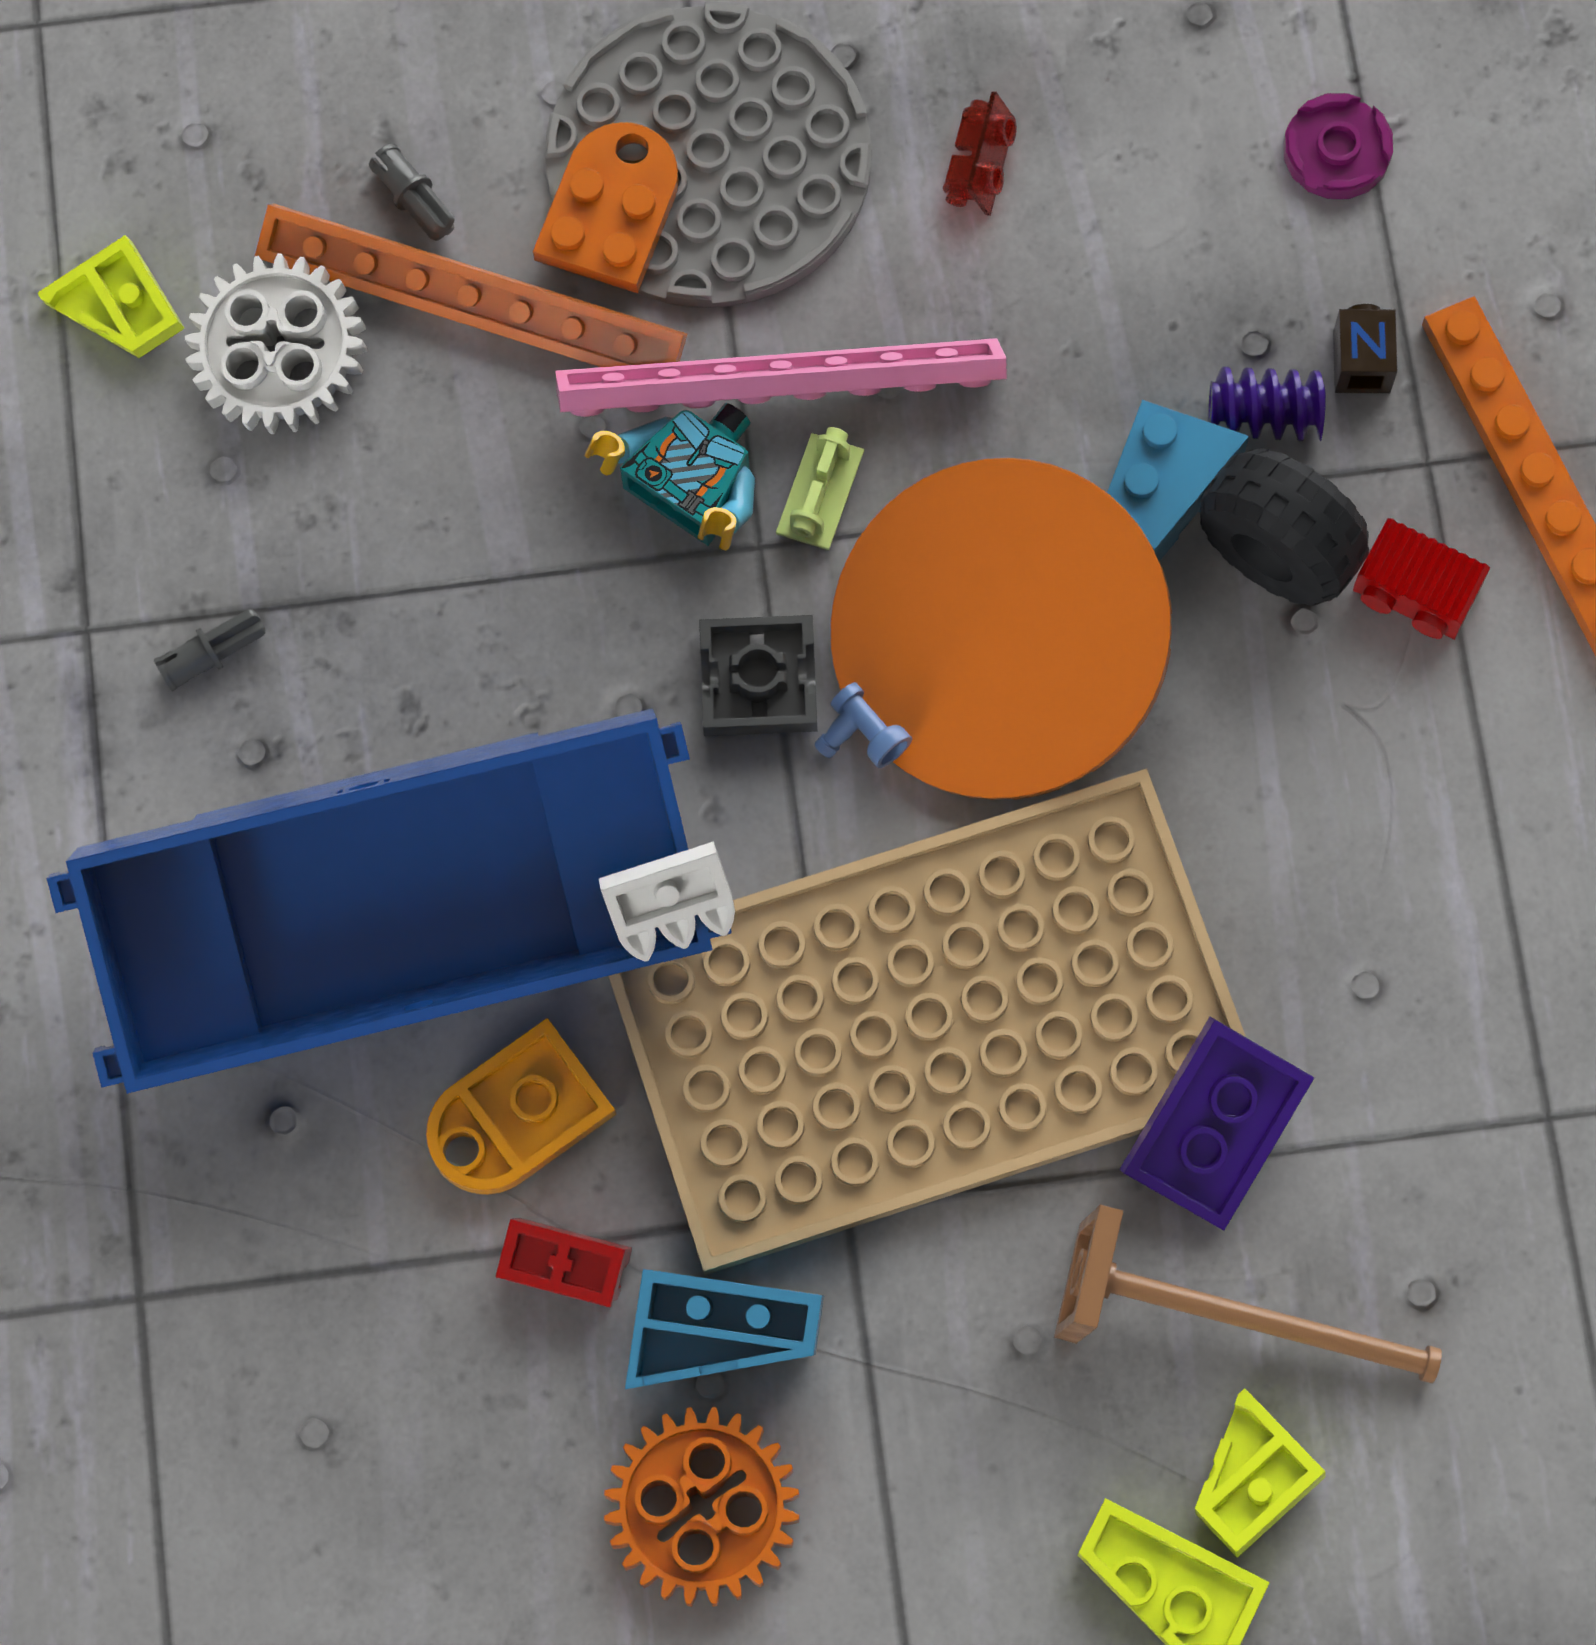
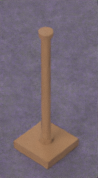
M1100 1204L1079 1225L1054 1338L1077 1344L1098 1327L1104 1298L1108 1299L1110 1293L1414 1372L1419 1374L1420 1381L1434 1383L1438 1375L1442 1351L1437 1347L1428 1345L1424 1351L1116 1270L1117 1264L1112 1262L1123 1210Z

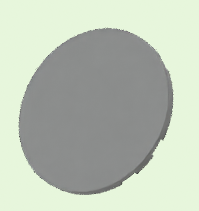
M704 2L705 6L686 7L672 10L671 7L662 8L627 22L609 33L584 55L566 78L563 84L564 89L557 100L553 113L550 114L546 131V174L552 202L574 149L593 130L612 123L628 122L648 127L666 140L677 162L678 190L638 294L664 303L687 307L714 308L754 302L787 289L810 275L836 251L851 231L862 209L871 175L872 144L866 108L857 86L838 58L808 31L783 17L776 19L769 15L751 11L749 6L724 2ZM632 143L623 146L617 156L623 162L633 164L642 161L648 151L642 145Z

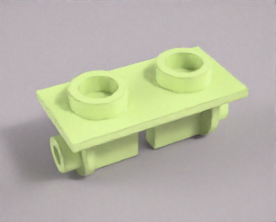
M828 427L825 434L817 435L811 433L777 527V535L830 550L864 453L863 448L846 442L848 434L845 431L835 427Z

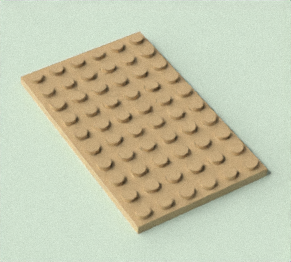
M1147 768L733 900L735 915L731 927L732 933L726 936L711 938L713 950L608 976L704 1275L1138 1135L1142 1132L1209 1017L1245 1036Z

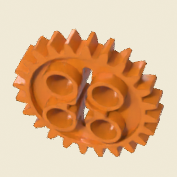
M692 1407L686 1408L685 1423L678 1427L666 1413L662 1415L664 1433L657 1436L651 1429L643 1426L640 1429L646 1446L642 1450L626 1443L623 1446L626 1455L632 1461L630 1467L612 1465L610 1469L611 1473L623 1482L622 1488H611L604 1491L606 1499L620 1504L619 1510L604 1515L605 1523L612 1526H622L623 1528L622 1532L610 1540V1544L613 1549L631 1547L632 1551L625 1557L622 1566L627 1571L643 1564L645 1569L640 1578V1585L645 1589L657 1578L663 1580L661 1597L666 1601L673 1595L677 1587L684 1589L685 1602L689 1607L693 1606L698 1591H706L712 1606H718L720 1589L728 1587L731 1594L737 1600L742 1599L741 1580L747 1577L753 1584L761 1588L764 1583L758 1568L762 1564L777 1570L781 1568L780 1560L772 1551L774 1546L793 1547V1539L781 1531L782 1525L797 1524L800 1520L799 1514L784 1509L785 1503L792 1502L800 1497L799 1489L781 1487V1482L793 1473V1467L791 1464L774 1467L772 1462L779 1455L781 1446L779 1443H774L761 1449L759 1443L764 1433L763 1427L758 1425L747 1435L741 1433L742 1415L739 1413L733 1416L727 1427L720 1425L717 1407L711 1408L706 1423H698ZM704 1449L718 1451L725 1459L723 1470L712 1479L697 1477L691 1470L693 1457ZM742 1471L746 1474V1479L741 1484L714 1500L712 1507L715 1515L712 1518L706 1520L700 1514L695 1515L669 1540L665 1542L658 1540V1534L662 1530L675 1524L691 1512L693 1508L690 1498L698 1493L703 1499H707L723 1487L729 1478L737 1472ZM656 1486L668 1487L676 1493L677 1501L675 1507L664 1516L656 1517L648 1514L643 1509L645 1495ZM740 1497L753 1498L762 1508L759 1520L749 1527H738L730 1522L727 1517L729 1506ZM692 1534L705 1535L713 1543L711 1557L701 1565H691L680 1558L679 1549L681 1543Z

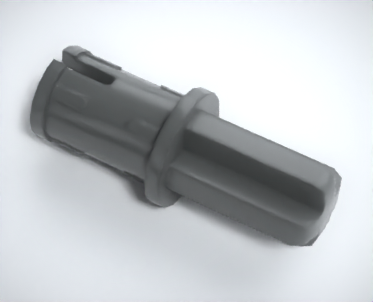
M388 144L380 148L375 154L384 164H380L376 158L372 157L369 167L392 192L395 206L400 210H407L430 239L438 241L445 235H449L455 228L453 224L455 219L432 191L433 184L431 179L426 175H419L403 156L397 145Z
M247 609L205 634L199 628L196 630L197 636L176 649L155 658L154 662L170 690L174 691L190 679L215 666L218 670L223 668L220 660L264 636L265 627L257 613L253 609Z

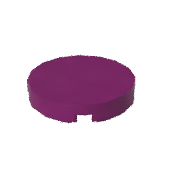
M1326 93L1304 103L1298 109L1297 114L1291 119V122H1289L1283 140L1284 161L1292 178L1308 192L1326 199H1351L1369 192L1384 178L1393 155V132L1384 114L1374 105L1371 108L1367 104L1360 102V97L1349 93Z

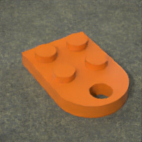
M628 122L604 125L587 134L578 143L570 157L533 249L534 261L638 294L678 190L677 162L666 140L648 127ZM635 143L645 147L648 153L638 163H626L617 156L619 150L627 144Z

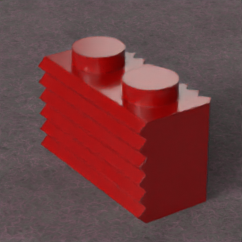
M1387 518L1358 573L1353 591L1361 594V601L1376 612L1389 614L1394 610L1412 619V626L1428 637L1441 639L1445 635L1455 640L1484 584L1490 567L1486 563H1480L1476 558H1470L1466 553H1459L1455 548H1449L1445 543H1439L1435 538H1428L1424 533H1418L1414 528H1408L1404 523H1397L1393 518Z

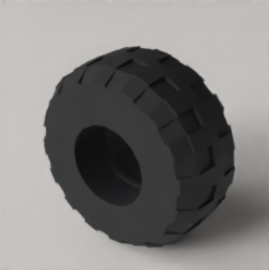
M1259 448L1232 456L1212 480L1200 500V525L1211 545L1220 552L1222 557L1231 566L1238 569L1243 576L1265 588L1266 591L1278 597H1283L1289 600V602L1314 606L1331 601L1335 597L1337 598L1351 582L1369 554L1367 523L1364 517L1359 514L1353 502L1342 494L1337 486L1327 478L1325 479L1319 475L1313 468L1281 452L1276 453L1269 451V449Z

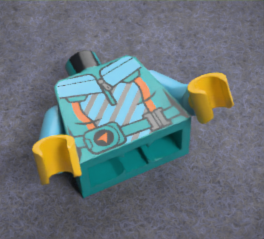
M724 403L709 423L691 411L683 410L674 418L663 417L618 435L610 431L596 432L584 454L586 458L594 455L605 458L600 472L606 476L614 472L618 463H623L620 467L624 490L707 546L718 535L721 537L719 549L728 550L733 534L752 516L755 477L750 471L748 451L737 443L751 422L741 410L729 403Z

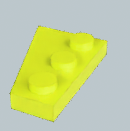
M1106 1498L1077 1554L1165 1645H1240L1270 1583Z

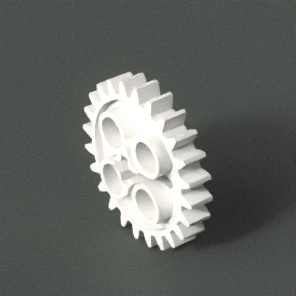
M277 254L273 268H267L261 258L255 256L253 272L248 274L237 263L234 264L233 273L235 281L229 284L218 276L214 278L215 284L220 291L217 297L203 293L200 294L199 298L208 309L206 314L190 313L189 319L200 329L198 333L185 335V341L190 348L198 351L186 358V362L192 370L201 371L192 379L194 384L200 391L209 390L205 399L213 409L223 405L222 414L229 422L234 421L242 413V423L249 431H252L257 426L260 418L263 419L265 428L270 434H275L281 419H285L292 431L297 432L299 416L306 414L314 424L320 423L317 407L323 404L336 412L338 406L332 397L335 391L352 394L353 389L345 379L346 374L356 375L363 372L359 362L352 358V355L367 352V346L364 341L353 337L366 330L361 317L352 316L359 309L353 297L342 298L347 289L340 279L328 284L330 275L324 266L320 265L310 274L309 264L301 256L295 262L292 269H289L288 263L282 254ZM255 307L263 309L261 317L257 322L248 326L239 325L240 317L246 310ZM310 308L318 311L316 318L311 324L304 327L293 326L294 319L299 312ZM283 336L286 342L281 341L276 344L277 337ZM231 339H241L244 341L228 346V342ZM321 341L324 342V346L320 349H312L308 346ZM276 344L275 351L270 352L266 347L273 346ZM251 360L259 362L257 371L253 376L242 380L235 378L236 370L242 363ZM301 362L314 363L313 370L308 377L299 381L290 380V373L294 366Z

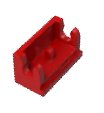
M513 1218L509 1222L495 1277L611 1308L613 1301H616L620 1295L621 1286L619 1285L624 1267L626 1268L629 1263L633 1247L523 1218Z

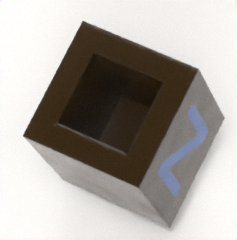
M1357 304L1348 309H1339L1333 330L1335 393H1391L1397 375L1396 309H1380L1379 306L1374 304Z

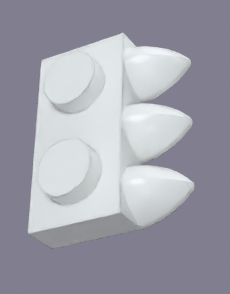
M714 841L599 878L600 889L620 943L631 955L645 962L649 961L656 944L655 928L657 927L671 943L686 949L689 947L695 933V915H698L711 931L721 936H726L729 933L734 922V902Z

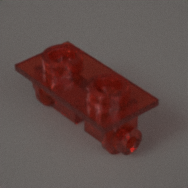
M991 92L989 102L972 100L970 107L964 108L955 147L958 151H971V155H952L943 185V191L947 194L945 199L947 203L956 207H964L967 205L968 200H975L987 216H991L995 197L1000 194L1003 188V166L1008 147L1013 145L1017 132L1016 119L997 92Z

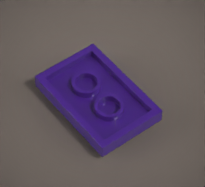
M1209 1017L1124 1160L1120 1170L1127 1176L1224 1231L1309 1089L1314 1077L1216 1019Z

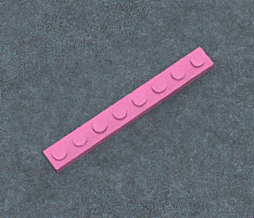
M995 338L555 371L560 412H571L576 416L589 417L602 413L604 409L626 407L632 412H650L658 409L660 405L682 403L689 408H705L713 405L715 401L738 399V401L745 404H760L769 401L772 396L793 395L795 398L802 400H815L824 397L826 392L848 391L858 396H869L879 393L881 388L904 387L909 391L924 392L934 389L936 384L959 383L964 387L978 388L989 385L991 380L1007 379L1006 356L998 339Z

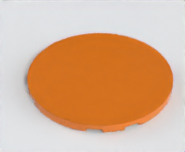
M1017 458L976 460L942 469L905 489L871 520L857 539L839 577L833 600L831 615L833 665L840 690L856 682L864 691L862 698L887 727L899 725L912 737L909 747L893 761L894 764L906 773L932 787L968 798L1017 800L1035 797L1059 790L1061 787L1099 769L1132 739L1146 720L1157 700L1169 664L1172 607L1163 568L1152 545L1136 521L1110 494L1076 473L1052 464Z

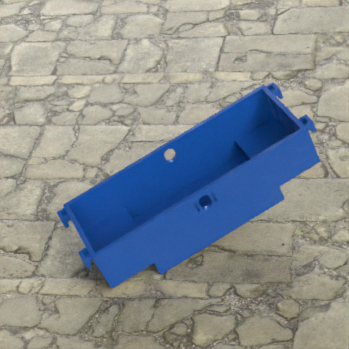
M648 709L538 736V732L198 814L190 821L78 847L66 860L68 871L50 874L46 879L55 913L76 908L79 910L114 1044L108 1047H97L92 1053L101 1088L124 1082L126 1094L713 950L710 939L721 935L711 931L701 921L699 916L695 915V933L688 948L683 949L671 943L657 927L655 928L656 944L649 961L645 962L637 959L620 943L599 884V878L689 850L668 766L669 764L690 760L681 722L659 728L653 709Z

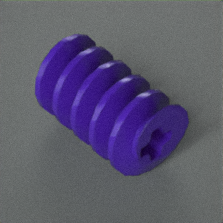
M1222 367L1216 381H1211L1208 422L1219 425L1220 422H1225L1227 429L1239 432L1242 423H1248L1253 439H1259L1264 425L1270 424L1275 440H1281L1287 425H1293L1297 441H1304L1309 426H1315L1321 442L1325 422L1326 392L1319 370L1310 372L1305 386L1302 385L1300 375L1296 369H1290L1287 372L1282 385L1279 383L1276 371L1272 368L1265 370L1260 384H1257L1253 369L1248 367L1243 369L1237 383H1235L1229 367Z

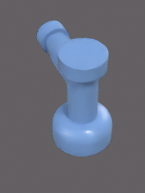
M856 682L851 683L843 688L831 701V706L840 715L831 724L826 734H822L815 742V747L825 757L832 758L840 749V745L859 729L870 741L867 747L869 759L877 768H883L896 760L909 747L912 737L899 725L887 727L862 698L864 695L863 689Z

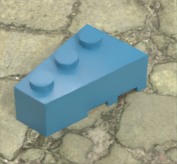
M1142 400L1107 493L1124 507L1140 526L1160 561L1179 539L1180 533L1195 515L1201 511L1200 500L1218 472L1232 456L1246 451L1249 436Z
M643 1269L625 1389L814 1356L817 1349L824 1295Z

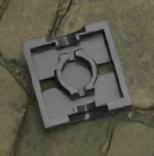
M813 615L699 619L704 736L818 732ZM764 634V644L750 645V635ZM767 702V717H753L752 703Z

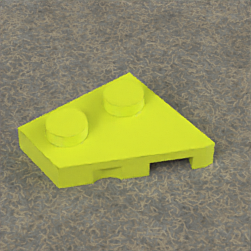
M126 235L37 293L40 299L52 309L137 358H141L185 329L135 245Z
M1245 1388L1236 1398L1234 1412L1224 1438L1220 1440L1213 1459V1467L1208 1480L1204 1482L1195 1506L1196 1515L1237 1558L1326 1478L1325 1470Z

